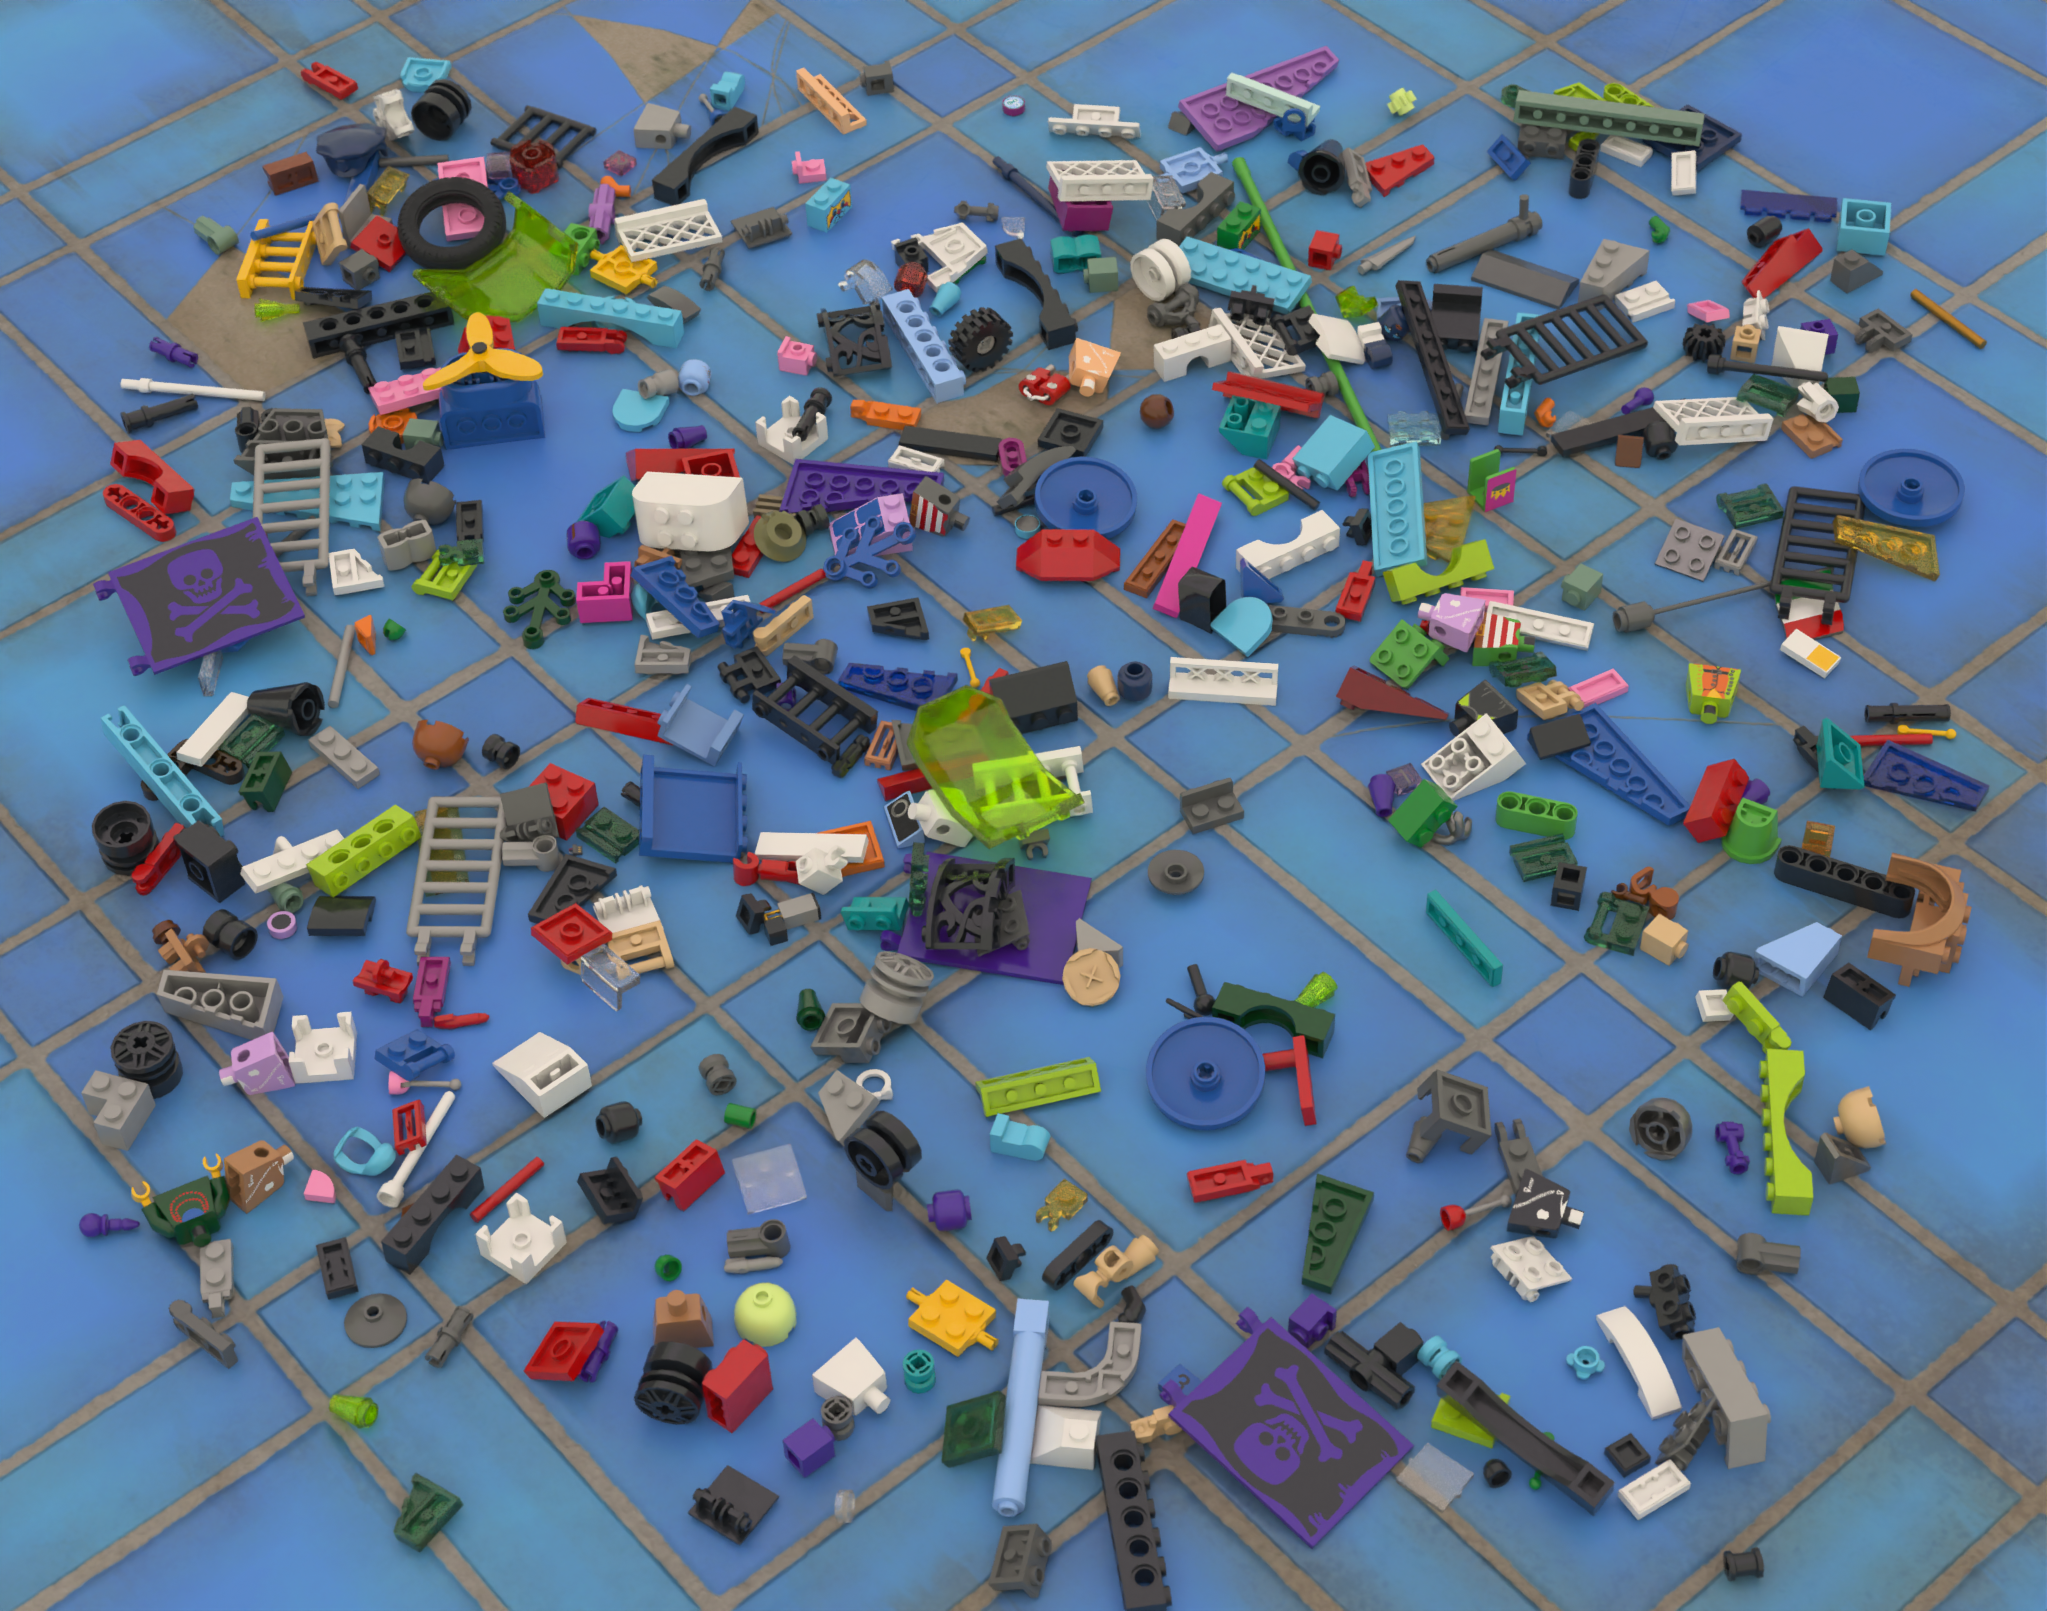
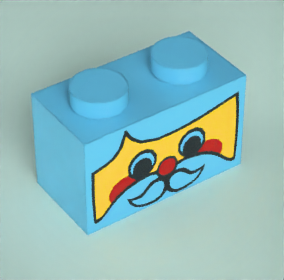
M830 178L805 203L807 226L827 233L852 208L850 184Z

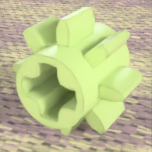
M1401 88L1389 96L1391 102L1387 106L1392 114L1398 112L1399 116H1402L1415 108L1412 102L1417 99L1412 90L1406 92L1404 88Z

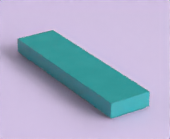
M1437 890L1428 893L1426 904L1428 916L1490 986L1495 987L1501 984L1503 964Z

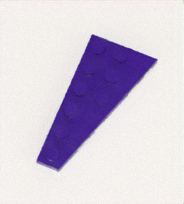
M795 459L779 512L786 511L790 514L802 510L809 511L812 506L818 504L823 505L826 512L854 509L877 497L902 493L904 501L909 502L912 501L913 491L925 476L943 486L944 473Z

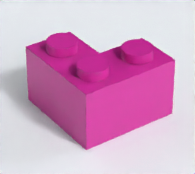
M631 561L605 563L604 581L577 582L576 602L580 623L633 620L631 592L634 588V579L630 576L632 572Z

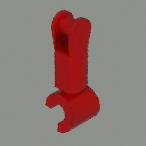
M751 852L747 853V864H743L739 859L733 858L734 881L740 886L754 884L758 880L759 875L761 880L789 882L800 885L796 861L787 862L762 859V863L759 864V858Z

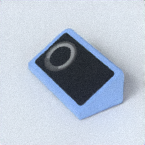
M910 791L903 793L884 806L898 849L925 843L924 831L919 820H913L908 817V808L911 803H914Z

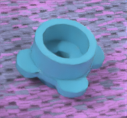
M1590 1346L1579 1347L1574 1354H1569L1566 1359L1567 1364L1573 1366L1577 1372V1377L1582 1380L1588 1379L1589 1375L1595 1372H1602L1605 1367V1363L1599 1360L1598 1352Z

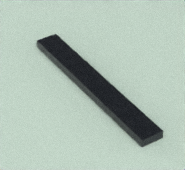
M1398 280L1395 287L1443 433L1467 435L1470 428L1421 282Z

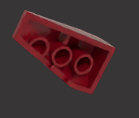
M1355 665L1349 668L1336 697L1341 699L1340 704L1351 710L1358 707L1361 709L1444 720L1450 714L1418 697H1411V694L1399 687L1387 685L1386 681Z

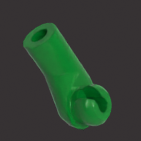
M1653 216L1649 220V225L1655 230V232H1651L1652 240L1658 244L1664 243L1669 236L1670 228L1658 216Z

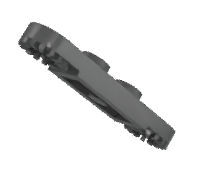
M1268 605L1273 617L1271 632L1309 636L1325 635V637L1330 636V638H1333V636L1336 638L1344 633L1345 618L1340 613ZM1330 621L1331 623L1334 621L1335 624L1337 622V626L1334 627L1327 626L1326 624L1330 623Z

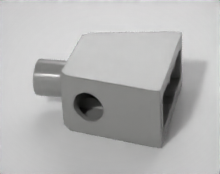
M647 103L633 129L636 148L671 149L678 138L689 139L691 136V126L682 124L679 111Z

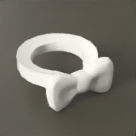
M872 1069L858 1076L856 1083L862 1088V1084L867 1078L880 1077L885 1082L882 1091L871 1094L879 1101L893 1099L891 1078L884 1071Z

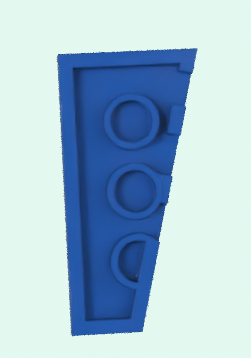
M672 556L633 567L630 576L693 635L701 638L718 631L720 623L705 602L698 600V592L694 587L688 586L685 581L686 575L682 570L676 569L674 566L676 561Z

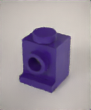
M1311 1293L1289 1317L1288 1332L1303 1346L1309 1348L1316 1340L1320 1341L1323 1339L1328 1329L1333 1331L1336 1328L1337 1310Z

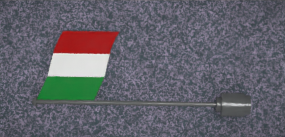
M1825 567L1812 571L1832 574L1834 568ZM1782 578L1781 581L1783 585L1833 591L1832 584ZM1771 581L1654 610L1645 601L1622 606L1613 612V623L1617 631L1625 633L1648 628L1652 625L1656 614L1769 587ZM1774 594L1775 606L1779 613L1781 595ZM1792 597L1789 620L1780 619L1785 631V638L1787 639L1796 629L1813 640L1843 633V614L1838 602L1835 603L1832 625L1821 624L1824 600Z

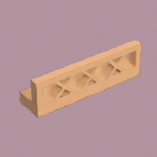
M805 68L796 70L798 90L843 135L867 125L866 119L821 74L813 77Z

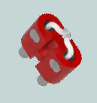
M1049 364L1046 368L1039 367L1019 383V390L1028 400L1033 401L1037 399L1040 403L1050 406L1070 390L1069 374L1065 377L1057 373L1050 376L1055 371L1054 365Z

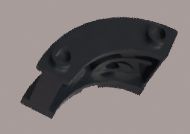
M878 300L868 301L869 306L833 312H827L826 308L820 309L821 313H817L818 327H823L830 356L826 358L827 371L832 372L833 377L892 368L888 339L885 334H881V332H884L885 323ZM849 324L867 329L859 336L858 344L841 335L840 331ZM833 341H835L838 344V346H836L835 349ZM853 354L857 356L856 367L841 369L839 365L840 357H847V365H849L853 360ZM865 359L880 364L862 366V361Z
M948 858L939 865L930 893L926 925L922 927L921 933L926 949L994 950L1000 948L1003 911L998 909L1000 900H1006L1010 890L1015 887V858H1002L997 864H955V858ZM973 884L975 890L985 897L972 901L966 907L963 914L952 903L950 897L958 890ZM983 910L981 915H976L975 912ZM957 925L959 926L955 942H940V930L943 926H948L946 930L948 937H951L956 932ZM967 933L981 939V942L964 941Z

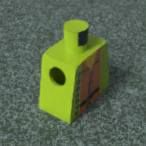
M1689 663L1686 678L1689 712L1701 715V721L1706 724L1715 723L1717 717H1728L1738 690L1741 669Z

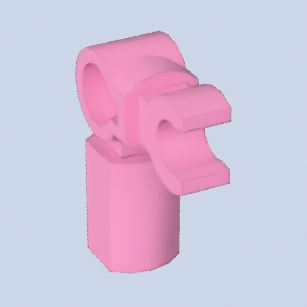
M1298 445L1281 463H1276L1272 468L1302 490V487L1309 489L1311 481L1304 476L1296 475L1297 466L1292 458L1302 448Z

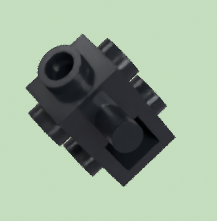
M1667 1264L1658 1270L1649 1272L1652 1286L1635 1285L1634 1297L1649 1298L1652 1307L1656 1308L1659 1328L1671 1340L1683 1339V1335L1695 1332L1694 1320H1696V1313L1693 1305L1689 1302L1690 1283L1685 1274L1681 1275L1679 1273L1677 1265Z

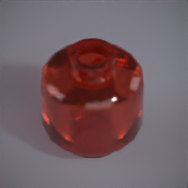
M915 262L901 265L897 271L894 288L897 292L909 289L914 298L920 297L924 292L928 275L920 264Z

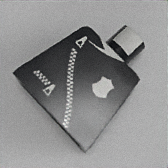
M1525 1169L1508 1220L1507 1231L1557 1238L1561 1224L1579 1229L1584 1211L1567 1206L1571 1191L1531 1170Z

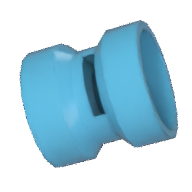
M1434 1336L1421 1347L1417 1358L1425 1366L1432 1368V1373L1439 1380L1444 1377L1456 1361L1460 1364L1462 1363L1461 1356L1456 1351L1449 1350L1447 1343L1440 1336Z

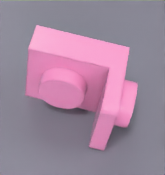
M800 151L795 152L796 160L792 161L793 175L798 174L799 184L826 181L824 159H812L801 162Z

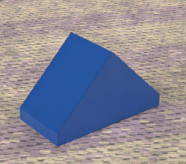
M1244 557L1240 560L1241 598L1254 597L1265 603H1281L1284 600L1280 588Z

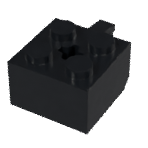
M198 820L173 837L175 845L180 849L188 873V879L218 903L224 901L246 884L240 874L243 866L237 857V847L232 841H226L220 837L214 827H207Z

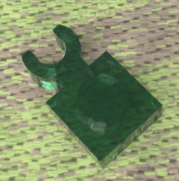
M483 539L457 541V546L455 547L450 545L439 546V561L442 566L450 565L456 561L458 566L484 564Z

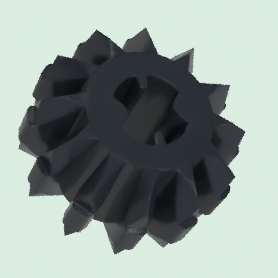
M1705 322L1703 325L1694 323L1693 327L1687 328L1682 345L1683 350L1686 351V356H1692L1693 361L1699 359L1704 363L1705 360H1708L1710 354L1721 355L1723 353L1726 340L1725 335L1722 334V329L1715 328V324L1709 326Z

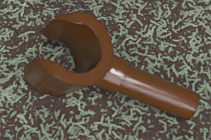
M1619 883L1616 891L1611 890L1610 900L1616 905H1622L1627 900L1642 905L1647 903L1646 898L1629 892L1625 883Z

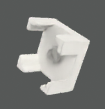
M789 396L781 403L783 417L768 429L764 416L757 420L755 424L758 445L794 465L795 459L805 458L828 440L826 416L817 412L816 425L814 424L807 439L801 441V438L797 436L798 432L793 437L792 431L801 416L798 400Z
M351 1012L337 1013L340 1027L311 1029L308 1016L306 1015L293 1016L292 1030L296 1040L295 1053H289V1065L295 1084L354 1079L357 1031Z
M515 1193L507 1202L509 1218L491 1236L487 1225H484L475 1235L481 1256L527 1284L567 1241L562 1221L551 1215L549 1217L551 1226L531 1214L526 1198Z

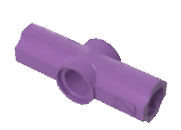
M600 184L595 189L593 203L589 204V227L596 229L600 244H604L609 239L611 224H615L614 203L616 193L615 189L610 187L609 184Z

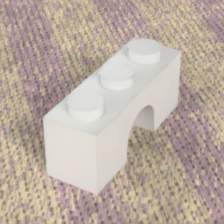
M1219 324L1155 344L1154 368L1162 380L1166 382L1185 376L1187 365L1198 356L1203 359L1208 368L1231 361V338L1222 325Z

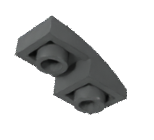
M663 286L647 296V299L656 307L682 311L683 324L698 316L701 308L688 297L667 286Z

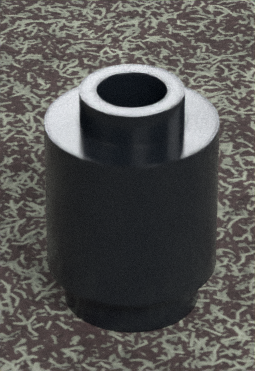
M1766 216L1748 227L1747 238L1755 247H1763L1780 235L1782 223L1775 216Z

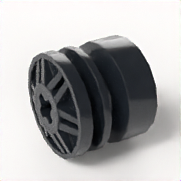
M446 79L435 80L412 106V120L425 136L437 141L448 140L459 128V125L469 116L472 109L471 100L467 93L453 81Z
M120 801L102 808L92 823V834L99 848L103 863L108 870L119 875H131L138 865L145 864L149 853L154 851L160 843L150 814L144 806L136 802Z
M141 1021L123 1028L114 1037L110 1047L111 1057L118 1070L119 1077L148 1084L153 1099L161 1098L172 1092L180 1083L183 1075L182 1063L176 1051L172 1034L166 1026L158 1022Z
M670 1341L659 1342L653 1345L648 1352L643 1367L644 1374L639 1380V1387L634 1395L635 1405L650 1418L663 1423L678 1425L695 1421L700 1413V1405L704 1399L702 1382L705 1375L713 1369L712 1362L706 1354L684 1343Z

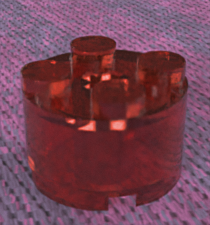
M538 139L539 143H531V140H524L514 145L510 150L509 162L512 178L517 179L521 188L526 189L531 194L538 193L541 189L559 180L554 147L545 140Z

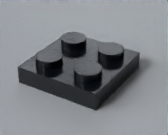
M1057 408L1038 438V447L1050 450L1058 447L1073 446L1076 451L1071 456L1086 457L1103 429V420Z

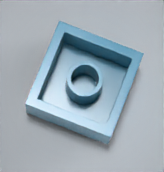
M1843 198L1838 222L1836 251L1848 252L1853 249L1857 253L1885 256L1890 234L1891 203Z

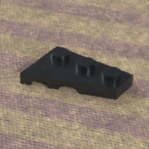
M301 287L295 291V301L303 302L304 305L322 304L331 307L359 309L372 300L371 290Z
M565 854L529 911V922L538 924L575 903L581 907L617 876L616 868Z

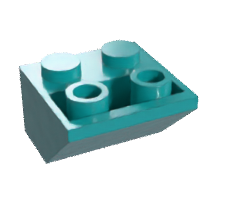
M1232 395L1219 426V432L1242 455L1267 460L1280 429L1281 406Z

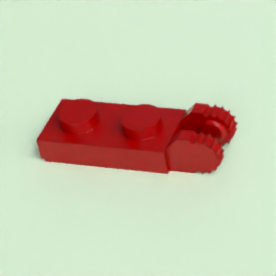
M314 62L311 64L312 71L306 68L301 71V77L304 81L316 85L341 100L358 90L356 81L327 65L324 66L321 63Z
M561 327L556 346L557 350L593 352L606 350L610 354H621L625 349L624 343L627 341V333L608 328Z
M175 823L169 832L164 834L154 851L149 853L145 864L138 865L134 869L135 871L131 874V878L136 883L135 889L138 894L143 896L150 894L152 889L157 886L181 857L180 849L175 845L173 837L185 829L184 825Z

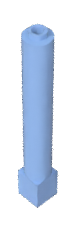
M1017 1299L1013 1329L1014 1342L992 1501L993 1508L1005 1517L1016 1516L1023 1512L1025 1508L1041 1371L1050 1320L1049 1301Z

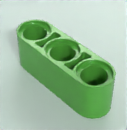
M1507 791L1501 793L1497 798L1495 821L1500 827L1567 840L1575 834L1578 811L1575 806L1566 802Z

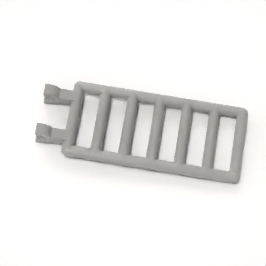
M326 438L260 444L255 447L253 518L258 517L265 534L319 529L318 539L270 543L275 553L318 549V559L280 563L284 572L304 571L302 584L303 587H306L307 596L317 595L316 571L317 569L328 567L331 442ZM320 449V458L265 464V454ZM320 469V478L264 483V474ZM320 488L319 498L263 503L264 494ZM319 508V518L263 524V514Z
M433 796L428 800L406 934L409 937H418L414 950L415 955H418L417 966H419L421 957H430L432 937L463 938L460 948V955H463L462 964L463 966H474L477 938H486L491 934L502 863L503 843H505L500 838V831L507 826L501 797ZM438 807L499 808L497 818L437 817ZM435 828L495 829L494 839H433ZM431 850H492L491 861L430 860ZM428 871L489 872L487 882H426ZM424 893H486L484 904H422ZM420 915H482L481 926H419Z

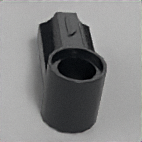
M251 406L242 407V410L237 413L235 433L241 453L245 451L246 443L249 440H253L259 433V412L252 409Z

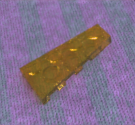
M1837 515L1833 520L1835 542L1932 581H1936L1940 576L1935 535Z

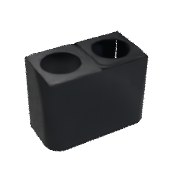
M1191 567L1178 583L1180 619L1212 634L1211 622L1227 607L1225 579Z

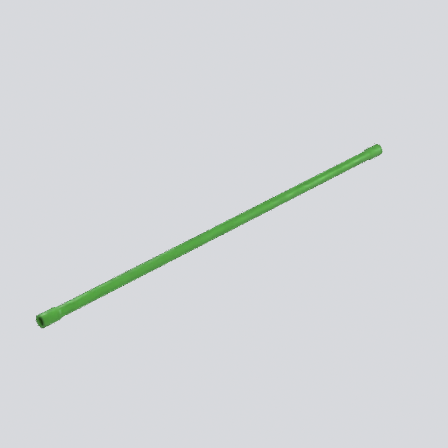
M1243 157L1235 158L1232 161V166L1237 177L1241 180L1251 204L1261 208V225L1280 265L1296 271L1255 185ZM1305 292L1298 302L1300 308L1310 305L1314 313L1317 314L1307 292ZM1322 352L1330 371L1334 373L1337 379L1339 390L1356 426L1368 432L1375 446L1371 452L1382 450L1340 361L1327 358Z

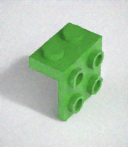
M1401 619L1371 655L1370 662L1402 688L1408 689L1433 659L1441 666H1444L1450 658L1443 652L1446 647L1438 640L1432 638L1430 641L1425 637L1427 633L1415 623L1413 626H1410Z

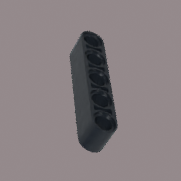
M1783 846L1778 851L1774 875L1781 882L1893 918H1905L1911 912L1915 896L1914 887L1887 881V875L1796 846Z

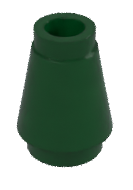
M804 989L799 993L796 1020L804 1030L814 1031L821 1027L825 1019V1013L816 992L813 989Z

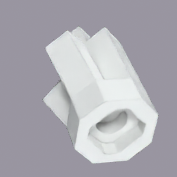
M1809 381L1797 387L1800 394L1804 397L1797 403L1799 411L1814 417L1818 422H1828L1835 417L1839 409L1837 401L1817 382L1812 384Z

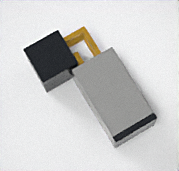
M813 892L777 903L778 910L765 913V920L763 922L766 937L770 946L788 941V929L821 920V910ZM776 913L779 914L778 916H775V917H772V918H767V916H770V915H773V914H776Z

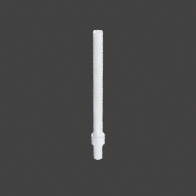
M147 378L121 380L122 389L139 390L140 393L151 394L152 391L188 395L193 393L199 396L265 401L266 398L264 391L153 382L152 379Z

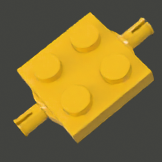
M622 245L607 254H603L596 249L591 251L590 258L598 261V264L590 269L591 278L626 295L639 284H645L651 288L657 286L658 280L650 276L658 270L656 261L648 258L631 262Z
M947 1279L934 1293L928 1296L922 1294L914 1287L908 1291L906 1299L919 1306L908 1319V1327L957 1357L967 1347L977 1342L991 1351L997 1347L999 1339L985 1332L986 1327L996 1318V1309Z

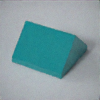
M1823 719L1816 745L1820 788L1858 790L1864 788L1861 745L1830 719Z

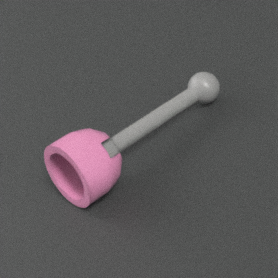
M390 1071L389 1094H404L409 1090L410 1086L450 1087L452 1090H458L461 1087V1082L459 1079H452L451 1081H407L393 1071Z

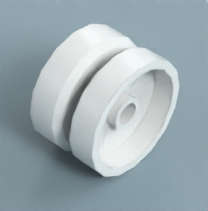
M1169 239L1158 240L1148 248L1135 254L1131 259L1133 279L1142 293L1151 300L1159 302L1177 291L1180 286L1188 284L1191 279V269L1185 254L1177 244Z

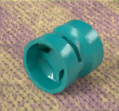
M921 1349L909 1352L903 1360L904 1381L907 1389L918 1394L930 1391L936 1382L934 1358L929 1352Z

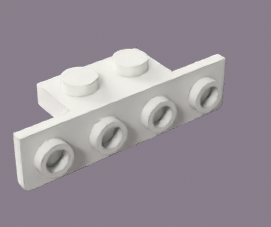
M1074 104L1073 119L1048 118L1049 132L1058 135L1076 133L1079 136L1092 134L1101 137L1121 136L1126 139L1140 137L1141 135L1139 123L1119 122L1120 107Z

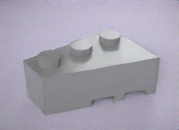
M1603 239L1580 281L1578 303L1606 294L1613 301L1615 295L1619 294L1625 287L1629 288L1638 276L1643 277L1647 273L1650 250ZM1600 305V306H1597L1596 308H1597L1598 310H1602V309L1604 308V306H1603V305Z

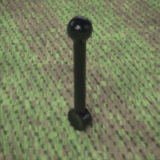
M1497 445L1494 450L1498 449L1501 454L1534 453L1541 457L1547 455V448L1545 446H1539L1538 448H1503L1501 445Z

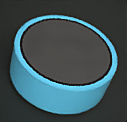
M1022 515L1015 521V533L1021 538L1030 539L1041 531L1040 520L1034 515Z

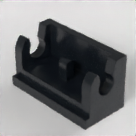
M1848 962L1831 975L1823 998L1871 1030L1876 1026L1879 1017L1882 1019L1886 1017L1896 994Z

